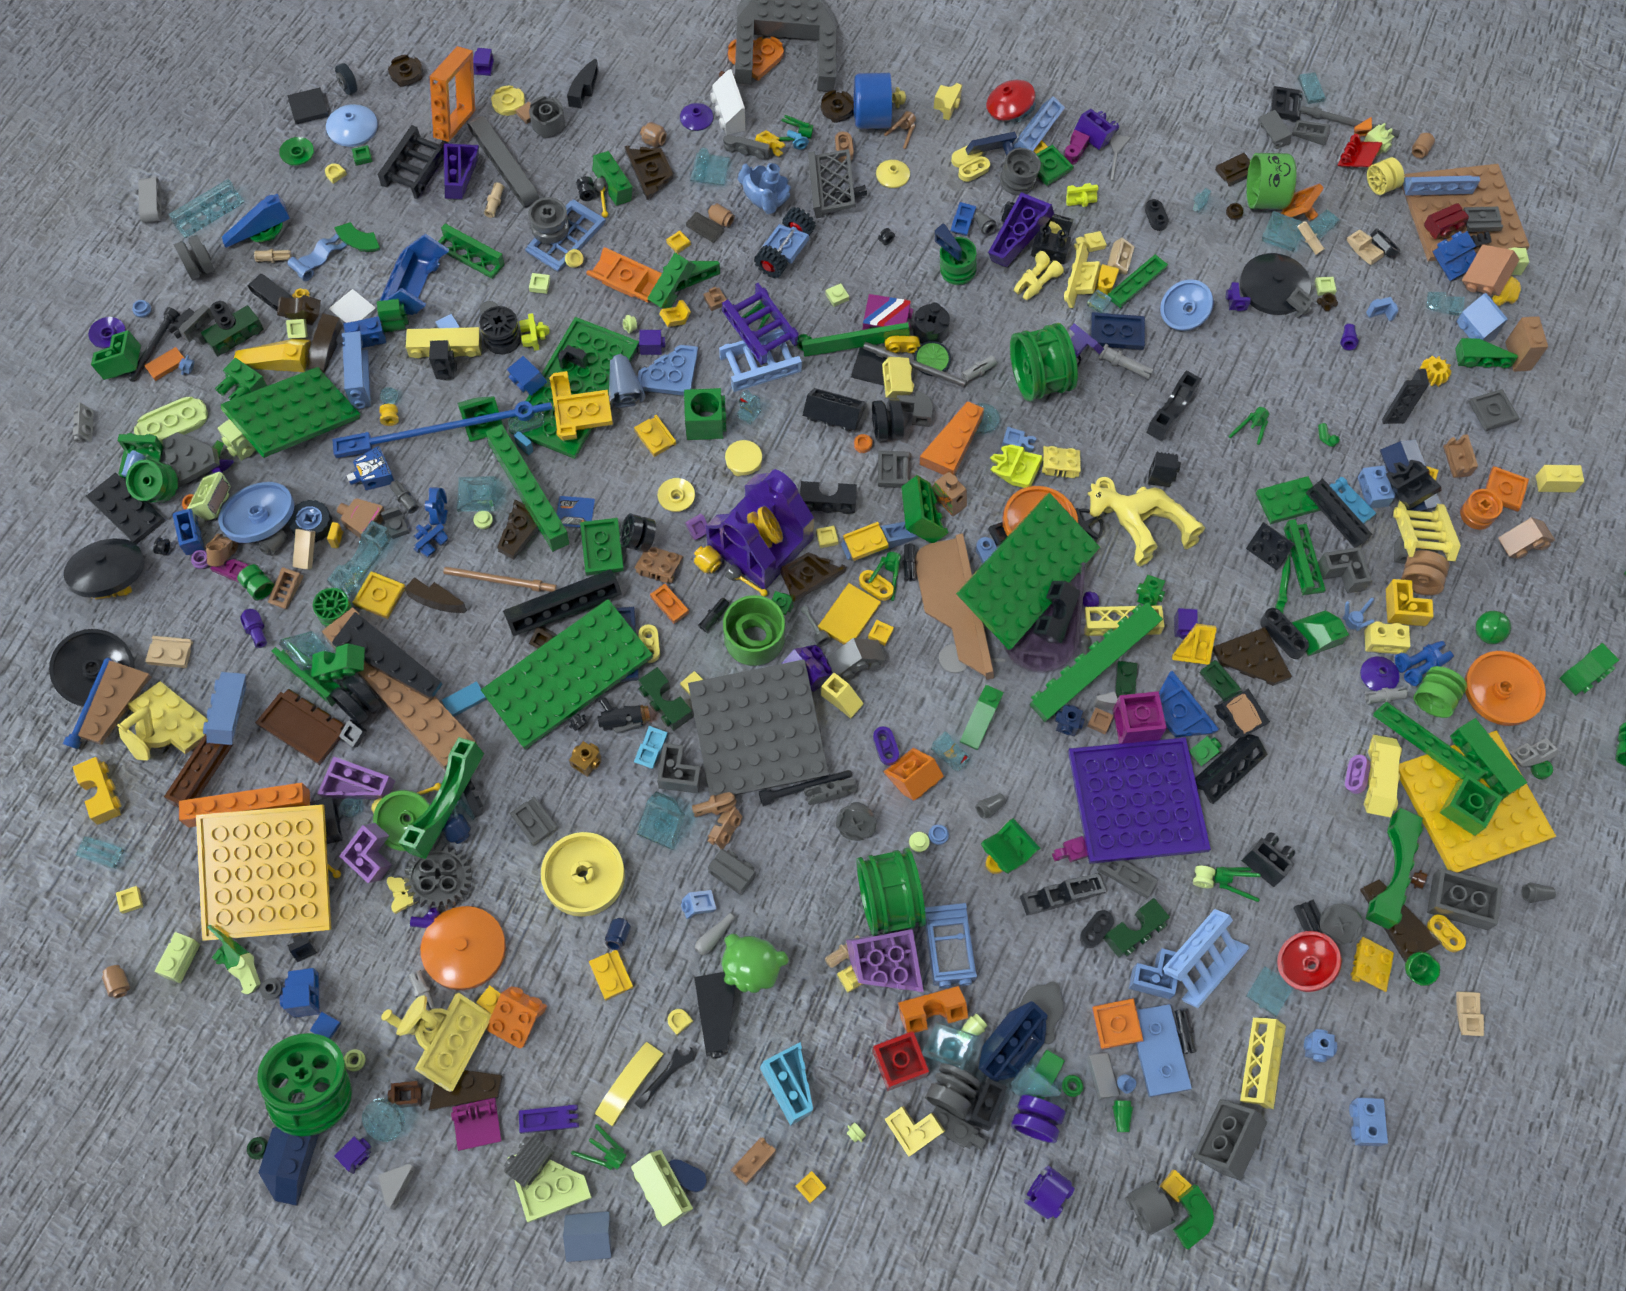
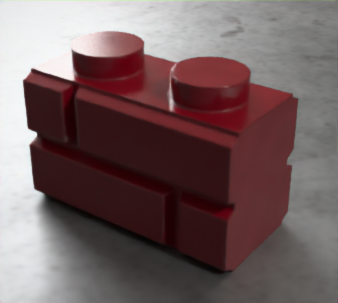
M1456 203L1428 215L1424 227L1428 232L1430 231L1434 239L1446 238L1453 231L1459 232L1466 227L1469 216L1463 211L1460 204Z

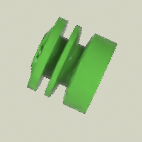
M1434 666L1427 671L1413 699L1416 705L1428 714L1435 717L1448 718L1453 715L1458 706V701L1462 699L1463 694L1466 692L1467 683L1455 671L1446 667Z

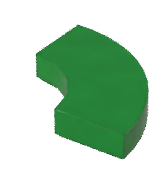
M351 222L334 227L336 234L346 245L363 252L380 250L374 232H361L354 228Z

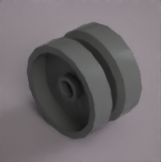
M545 197L536 200L530 206L528 211L532 234L537 240L548 244L557 243L568 235L570 229L566 207L562 201L557 198Z
M198 235L188 239L191 250H188L183 241L173 244L192 281L201 277L197 267L201 265L204 273L207 275L215 272L210 261L212 259L205 245H202Z

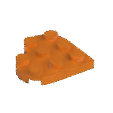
M772 36L771 39H762V37L756 40L753 39L752 77L757 81L783 58V44L779 39ZM736 39L731 41L728 46V59L734 65Z

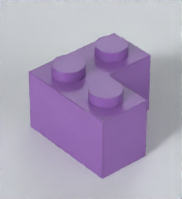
M376 823L364 824L339 857L367 883L380 881L392 866L378 852L389 835Z

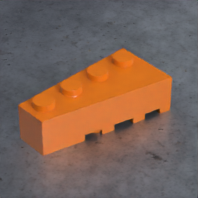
M967 401L920 455L919 465L942 475H945L947 472L955 475L983 419L984 408Z

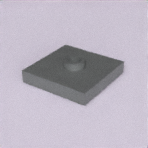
M1503 389L1470 398L1468 401L1485 431L1517 422L1520 419Z

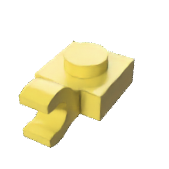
M1101 231L1076 238L1077 243L1074 244V247L1077 251L1080 243L1084 242L1088 251L1093 252L1105 249L1107 244Z

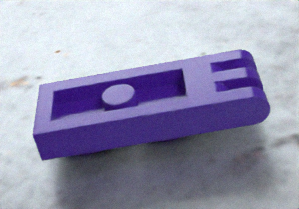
M578 1105L519 1110V1133L579 1128V1123H570V1120L579 1119V1114H570V1111L578 1110Z

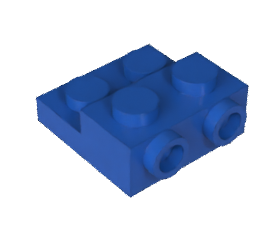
M1461 231L1454 234L1449 242L1447 239L1437 244L1438 248L1432 251L1449 281L1466 273L1477 255L1473 249L1476 245L1467 231L1463 234Z

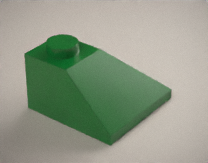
M494 396L477 397L457 403L462 419L499 412ZM502 420L466 426L465 429L469 441L472 442L485 438L486 431L503 425Z
M1326 610L1292 622L1308 640L1309 646L1306 650L1308 656L1342 645L1349 636L1341 619Z

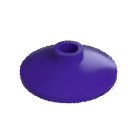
M689 104L682 109L680 121L689 130L701 131L712 124L713 112L704 104Z
M104 317L91 325L88 336L91 343L96 347L109 348L112 335L124 332L126 329L121 320L114 317Z
M1371 657L1361 666V679L1372 691H1379L1386 687L1393 689L1399 682L1398 668L1391 660L1385 657Z

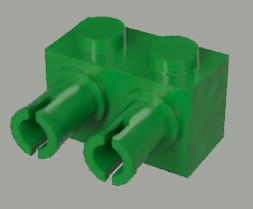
M234 358L223 369L226 378L215 387V390L224 397L233 386H236L238 389L228 397L229 400H233L264 388L267 384L262 375L237 358Z

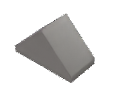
M407 1164L378 1175L387 1207L395 1210L417 1168Z

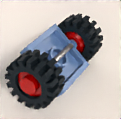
M799 207L791 208L782 219V224L784 225L779 224L754 257L755 265L759 266L758 269L762 270L763 274H767L768 277L779 278L787 268L788 263H793L809 241V236L815 229L816 223L813 221V217H809V213H805L804 209L800 210Z

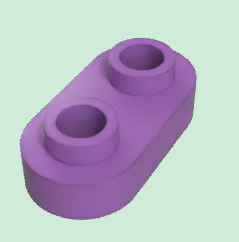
M1355 755L1348 764L1345 786L1353 794H1359L1367 787L1371 764L1363 755Z

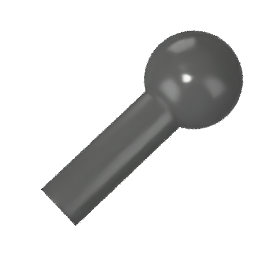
M1085 634L1079 635L1076 638V646L1081 650V654L1084 653L1086 655L1089 653L1090 637Z

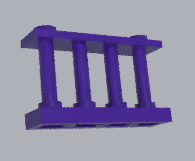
M759 283L755 284V294L736 305L731 304L728 299L722 302L723 314L761 365L767 362L770 350L790 340L794 347L798 345L799 334L797 330L790 326L770 299L766 288H762ZM758 300L765 306L747 318H742L739 315L740 310ZM769 313L775 320L757 331H751L749 328V324ZM779 326L785 333L766 345L759 342L761 336Z

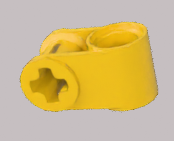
M1102 264L1095 290L1097 297L1107 299L1108 293L1112 291L1119 268Z

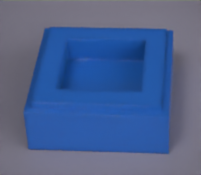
M321 1012L310 1031L331 1039L341 1023Z

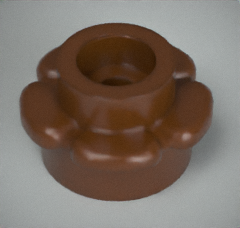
M1422 870L1419 873H1414L1411 883L1414 884L1415 889L1417 887L1423 890L1428 874L1423 873Z

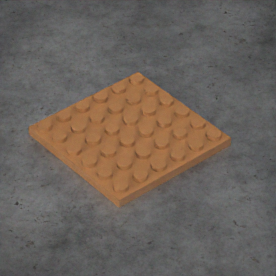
M1499 164L1404 174L1405 177H1480V182L1473 194L1405 195L1427 261H1437L1432 252L1438 248L1437 244L1445 239L1449 242L1452 240L1451 236L1458 232L1453 231L1446 238L1434 239L1430 231L1428 232L1424 227V223L1428 215L1456 203H1459L1463 209L1464 207H1499L1503 228L1501 231H1488L1492 242L1487 244V246L1504 249L1517 247L1526 248L1527 250L1530 245ZM1467 226L1461 230L1462 234L1466 232ZM1468 232V233H1469L1470 236H1472V235H1476V236H1477V234H1479V233H1482V234H1483L1484 232ZM1479 247L1473 248L1476 254L1480 250Z

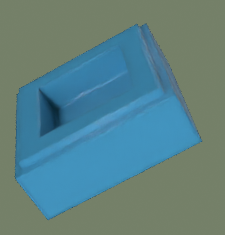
M518 431L514 435L516 445L526 454L530 455L534 452L532 442Z

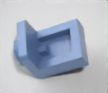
M1391 297L1381 300L1376 299L1370 303L1366 313L1369 318L1386 314L1388 320L1392 321L1398 313V307Z

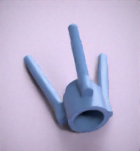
M1370 598L1360 611H1353L1350 614L1349 602L1345 603V613L1342 619L1345 620L1348 628L1360 631L1361 628L1375 622L1372 619L1363 623V614L1374 601V598Z

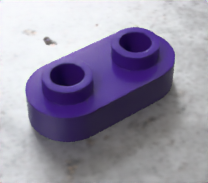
M878 727L874 731L873 741L879 759L884 765H894L899 759V750L893 733L888 727ZM884 736L886 740L882 741L879 737ZM891 754L892 758L888 759L885 755Z

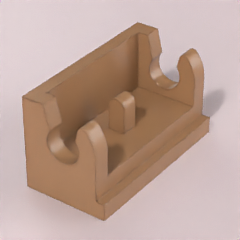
M1468 434L1462 435L1457 441L1455 437H1452L1443 446L1453 478L1471 476L1478 467L1469 436Z
M760 1137L730 1171L747 1186L776 1154V1149L770 1146L763 1137Z

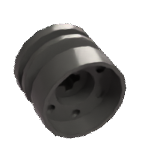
M1016 148L1008 153L1000 174L1001 186L1007 192L1013 195H1020L1021 192L1027 194L1033 189L1041 166L1040 159L1036 153L1026 148Z
M941 1063L939 1067L941 1073H936L935 1078L942 1085L932 1083L925 1099L935 1107L938 1106L958 1118L965 1119L972 1104L964 1097L975 1098L977 1093L974 1090L978 1091L982 1084L964 1069L947 1063Z

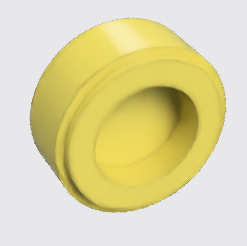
M572 249L566 253L565 262L569 267L577 268L583 263L584 258L579 250Z

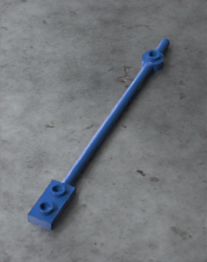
M522 401L515 406L514 410L372 438L369 432L332 439L333 453L335 458L367 453L372 450V445L512 417H517L521 421H528L534 416V413L552 410V403L532 406L531 403Z

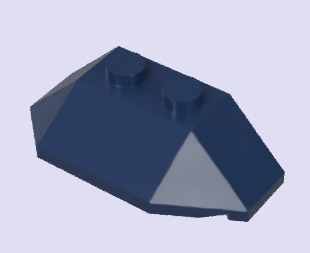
M1033 1001L1009 1012L982 1046L978 1069L989 1079L996 1082L1019 1076L1045 1043L1048 1015Z
M277 1127L272 1128L258 1173L276 1202L298 1205L319 1134L294 1136L281 1131Z

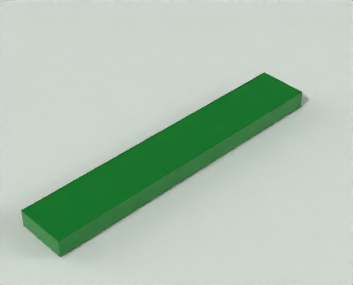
M901 323L802 340L804 357L864 347L865 342L873 345L882 344L891 336H910L909 324Z
M1385 702L1374 712L1373 716L1459 778L1462 779L1468 774L1477 781H1480L1485 776L1486 771L1390 703Z

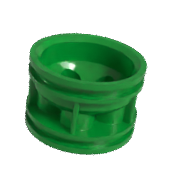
M1061 323L1046 325L1043 329L1032 332L1025 330L1021 333L1012 334L1010 339L1011 365L1015 381L1025 400L1033 401L1043 398L1045 394L1053 392L1061 394L1066 391H1073L1076 388L1078 381L1076 355L1071 338Z
M304 1033L285 1038L275 1044L265 1054L259 1065L257 1081L268 1115L273 1124L287 1134L311 1136L324 1132L338 1123L350 1106L352 1087L346 1071L343 1054L340 1048L325 1036ZM285 1079H288V1083L284 1087L279 1088L280 1084ZM323 1082L330 1085L324 1092H317L315 1090L317 1083ZM299 1092L305 1095L302 1102L290 1103L296 1093Z

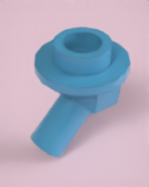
M788 130L787 136L795 139L792 144L793 147L799 150L806 148L809 144V139L801 136V133Z

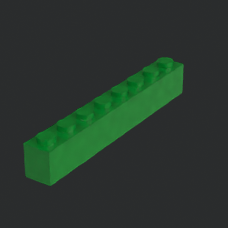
M503 425L486 431L489 447L552 552L569 545L567 530Z
M1148 602L1143 606L1141 604L1137 605L1131 611L1133 615L1129 618L1127 616L1123 617L1117 623L1119 625L1118 628L1115 630L1109 629L1103 635L1104 640L1100 643L1098 641L1094 642L1089 647L1091 650L1086 655L1084 653L1080 654L1074 660L1076 662L1075 665L1065 667L1060 672L1062 675L1057 680L1055 678L1051 679L1045 685L1047 687L1046 690L1043 692L1039 690L1031 697L1033 701L1029 705L1044 722L1163 620Z

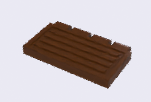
M287 689L284 694L280 692L255 722L257 726L319 766L340 741L341 737L339 735L346 725L335 717L331 719L332 716L319 707L316 708V705L305 698H301L300 695L291 689Z

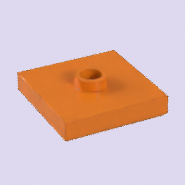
M1493 466L1485 489L1495 492L1501 498L1503 507L1518 512L1521 509L1529 479Z
M1134 998L1092 1007L1102 1050L1144 1042Z

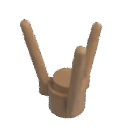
M906 111L884 133V136H887L898 126L902 129H909L903 149H906L912 131L916 127L914 124L916 120L915 115L912 112Z

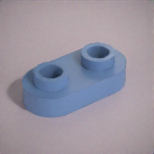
M988 537L979 539L976 545V552L982 564L997 549L995 542Z

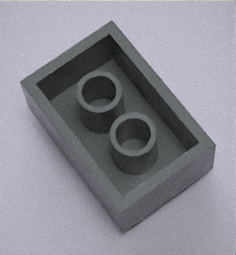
M1441 868L1432 878L1427 913L1443 915L1447 919L1490 930L1498 924L1503 886Z

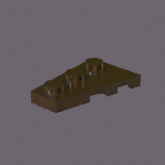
M514 500L507 526L503 530L497 547L498 552L513 560L538 531V527L525 505L517 500Z

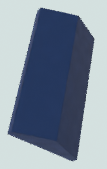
M1416 439L1399 441L1380 449L1388 473L1397 472L1393 463L1398 462L1407 467L1410 460H1416L1426 466ZM1435 494L1410 510L1427 512L1434 510L1436 505L1441 504L1438 495Z

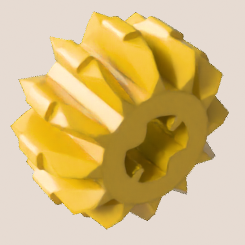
M1434 356L1429 357V359L1426 358L1419 368L1426 369L1430 386L1435 384L1437 387L1446 383L1452 372L1450 370L1451 364H1446V359L1441 360L1440 356L1437 358Z

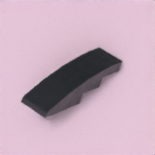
M1100 873L1068 879L1060 884L1043 887L1038 891L1024 893L1020 896L1026 916L1086 900L1107 891Z

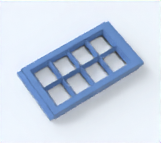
M573 199L565 206L567 215L573 210L582 216L575 223L568 219L572 227L565 238L576 243L570 250L577 249L580 251L604 225L606 219ZM584 218L595 223L588 231L578 225ZM575 228L585 233L579 241L569 235ZM536 238L525 249L527 253L557 272L567 265L565 256L560 261L550 256L556 248L564 253L569 252L559 245L563 240L557 243H550L553 247L547 253L537 248L541 242Z

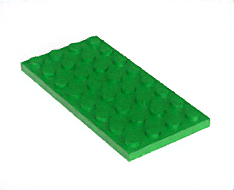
M575 317L541 373L546 379L547 384L541 386L533 395H528L525 400L531 403L532 406L551 402L553 409L534 413V416L528 421H521L515 417L509 427V433L515 435L519 431L533 443L576 459L593 428L576 430L577 439L563 441L557 436L550 383L551 375L567 371L571 395L608 390L609 395L610 360L615 355L622 354L631 362L639 348V341ZM567 345L576 349H582L587 354L588 365L584 369L568 362L564 369L560 368L558 355L561 350H564Z
M1049 492L957 591L956 595L1009 650L1014 647L1052 603L1046 599L1052 581H1066L1069 583L1097 552L1100 546Z
M607 599L483 687L481 691L524 750H526L651 660L653 655L609 599Z

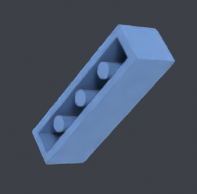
M221 672L219 680H215L214 691L216 693L211 695L212 708H208V722H204L203 734H206L207 743L232 745L246 690V674Z

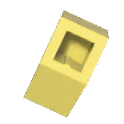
M835 673L821 686V696L849 718H852L864 704L852 687Z

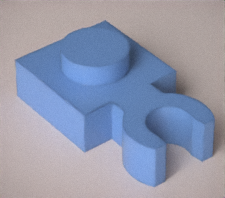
M1007 427L1002 446L1016 445L1032 452L1034 446L1028 443L1035 444L1036 438L1034 436L1024 437V431Z

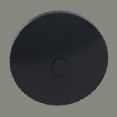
M1266 253L1252 258L1245 265L1239 281L1243 297H1250V305L1261 312L1271 315H1286L1296 311L1286 300L1298 286L1307 294H1310L1311 291L1310 277L1305 268L1295 259L1278 253Z
M120 538L104 539L85 546L69 559L64 568V580L69 589L79 596L88 598L104 597L115 594L131 585L142 573L145 560L140 548L134 542Z
M100 629L80 630L64 638L53 651L49 663L50 679L56 691L64 699L74 705L84 707L104 659L110 658L113 662L135 669L133 655L125 642L113 633Z

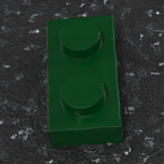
M1214 660L1199 672L1222 700L1230 694L1241 690L1217 660Z
M1117 662L1115 680L1117 699L1119 695L1135 694L1137 663Z

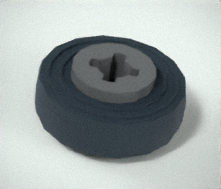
M338 64L335 67V73L340 87L346 94H354L357 92V83L353 72L347 64Z

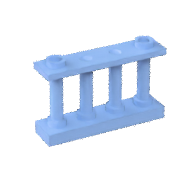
M776 329L761 336L759 342L766 345L785 333L782 329ZM743 340L719 347L720 360L728 359L734 376H731L733 392L801 372L802 361L799 356H791L786 342L779 345L785 360L776 363L769 351L768 365L761 368L757 366L752 352ZM745 354L751 371L741 373L734 356Z
M1214 909L1163 968L1166 975L1183 982L1188 992L1183 996L1182 1000L1196 1008L1200 1007L1249 949L1248 945L1232 939L1226 928L1233 921L1229 914ZM1219 936L1222 937L1227 945L1220 954L1213 944ZM1207 950L1214 960L1208 969H1206L1200 959ZM1194 965L1201 975L1195 984H1193L1187 974Z

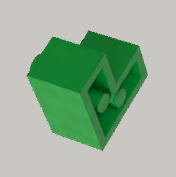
M129 330L112 335L109 348L93 353L91 366L103 380L133 372L137 369L141 345Z
M1601 643L1581 661L1567 670L1559 679L1575 696L1581 691L1585 694L1594 687L1592 685L1593 682L1600 683L1616 669L1614 665L1619 659Z

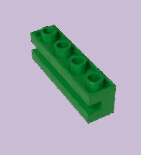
M1476 718L1461 726L1450 735L1453 743L1459 747L1465 757L1486 771L1482 779L1486 781L1491 790L1503 797L1502 800L1528 783Z

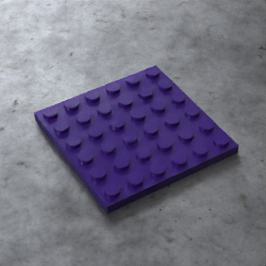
M1186 737L1069 748L1068 755L1089 864L1205 853L1211 850Z

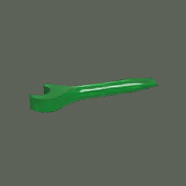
M1290 554L1282 570L1280 589L1275 608L1282 613L1287 603Z

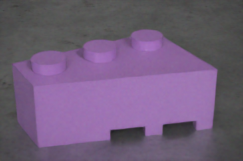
M333 757L317 794L323 798L332 797L333 799H378L391 793L395 780L387 775Z

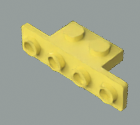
M1084 242L1080 243L1079 249L1076 251L1075 263L1072 264L1071 277L1068 278L1067 291L1064 293V300L1068 303L1069 308L1074 307L1077 294H1094L1101 269L1100 261L1086 262L1089 252Z

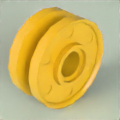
M762 506L758 508V513L754 511L747 515V522L755 524L768 548L772 547V542L775 544L782 542L783 535L780 525L769 508Z

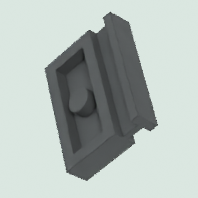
M1498 206L1464 207L1463 211L1469 216L1466 223L1467 232L1502 230L1503 225H1501L1502 219Z
M534 796L531 800L526 801L510 812L511 817L533 846L558 829Z

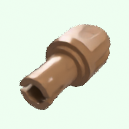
M730 792L716 796L712 795L709 801L692 805V810L695 813V818L708 813L719 815L721 812L733 809L736 806L737 800L734 794Z

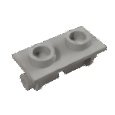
M80 402L76 410L73 411V424L77 426L73 427L72 438L77 443L82 442L83 439L92 442L94 410Z

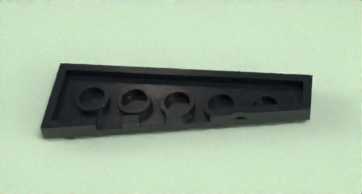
M356 612L352 614L332 641L335 647L344 644L365 647L364 663L430 700L433 699L443 685L438 678Z

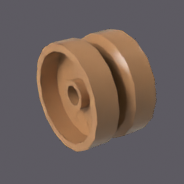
M1415 551L1413 557H1409V555L1407 557L1401 580H1412L1414 593L1430 596L1437 595L1444 589L1450 567L1449 561L1444 556L1435 552Z

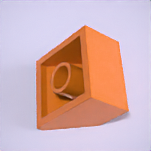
M912 748L898 759L894 765L883 771L900 792L913 801L920 798L924 792L936 785L944 777L935 759L915 748Z

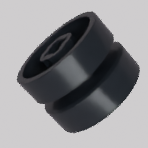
M629 513L625 517L620 531L621 546L647 552L655 538V520Z

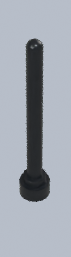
M171 307L166 308L163 313L164 320L139 359L137 369L131 372L128 377L131 382L137 379L170 324L177 321V317L180 316L177 310Z
M846 770L775 791L764 789L758 791L762 806H767L774 802V799L804 791L805 788L852 777V771Z

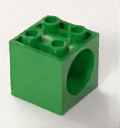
M721 388L685 389L684 409L687 440L723 439V432H727L725 395H721ZM702 412L713 413V415L708 417L698 416Z

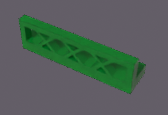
M446 223L441 227L443 236L438 242L442 245L446 241L453 244L452 247H446L449 249V252L446 254L491 279L505 265L502 253ZM462 249L467 251V254L464 255L456 253L457 250ZM479 257L481 262L473 263L470 258ZM494 265L495 268L490 272L485 269V266Z
M1296 519L1288 520L1284 527L1286 538L1295 543L1290 550L1301 593L1302 595L1324 593L1326 589L1307 524L1297 525ZM1299 530H1303V539H1301ZM1304 547L1307 548L1309 551V554L1307 556ZM1309 564L1313 566L1314 570L1312 573L1310 571ZM1313 580L1318 583L1319 588H1314Z
M289 644L282 651L276 647L271 650L282 665L331 707L335 704L329 694L340 686L333 680L324 683L320 682L317 678L311 677L312 662L296 648Z

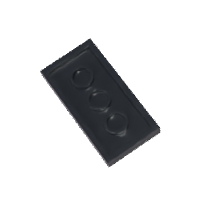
M116 472L86 495V498L136 545L165 522V519L150 504L132 497L128 492L126 482Z

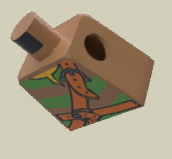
M947 472L934 483L932 489L936 500L952 517L967 507V490L951 472Z

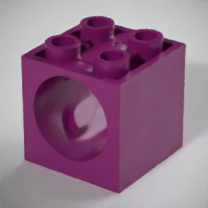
M1159 691L1119 695L1112 710L1119 744L1160 740L1167 728Z

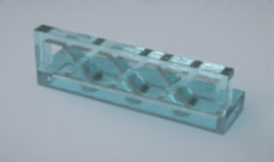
M227 179L168 215L177 230L184 238H187L242 205L244 200L235 191L232 182ZM231 197H236V201L232 203L227 202ZM220 206L221 210L214 212L213 208ZM201 215L207 216L203 221L198 220V217ZM186 224H191V225H192L191 228H189V229L186 230V231H184V230L181 228V227L185 226Z

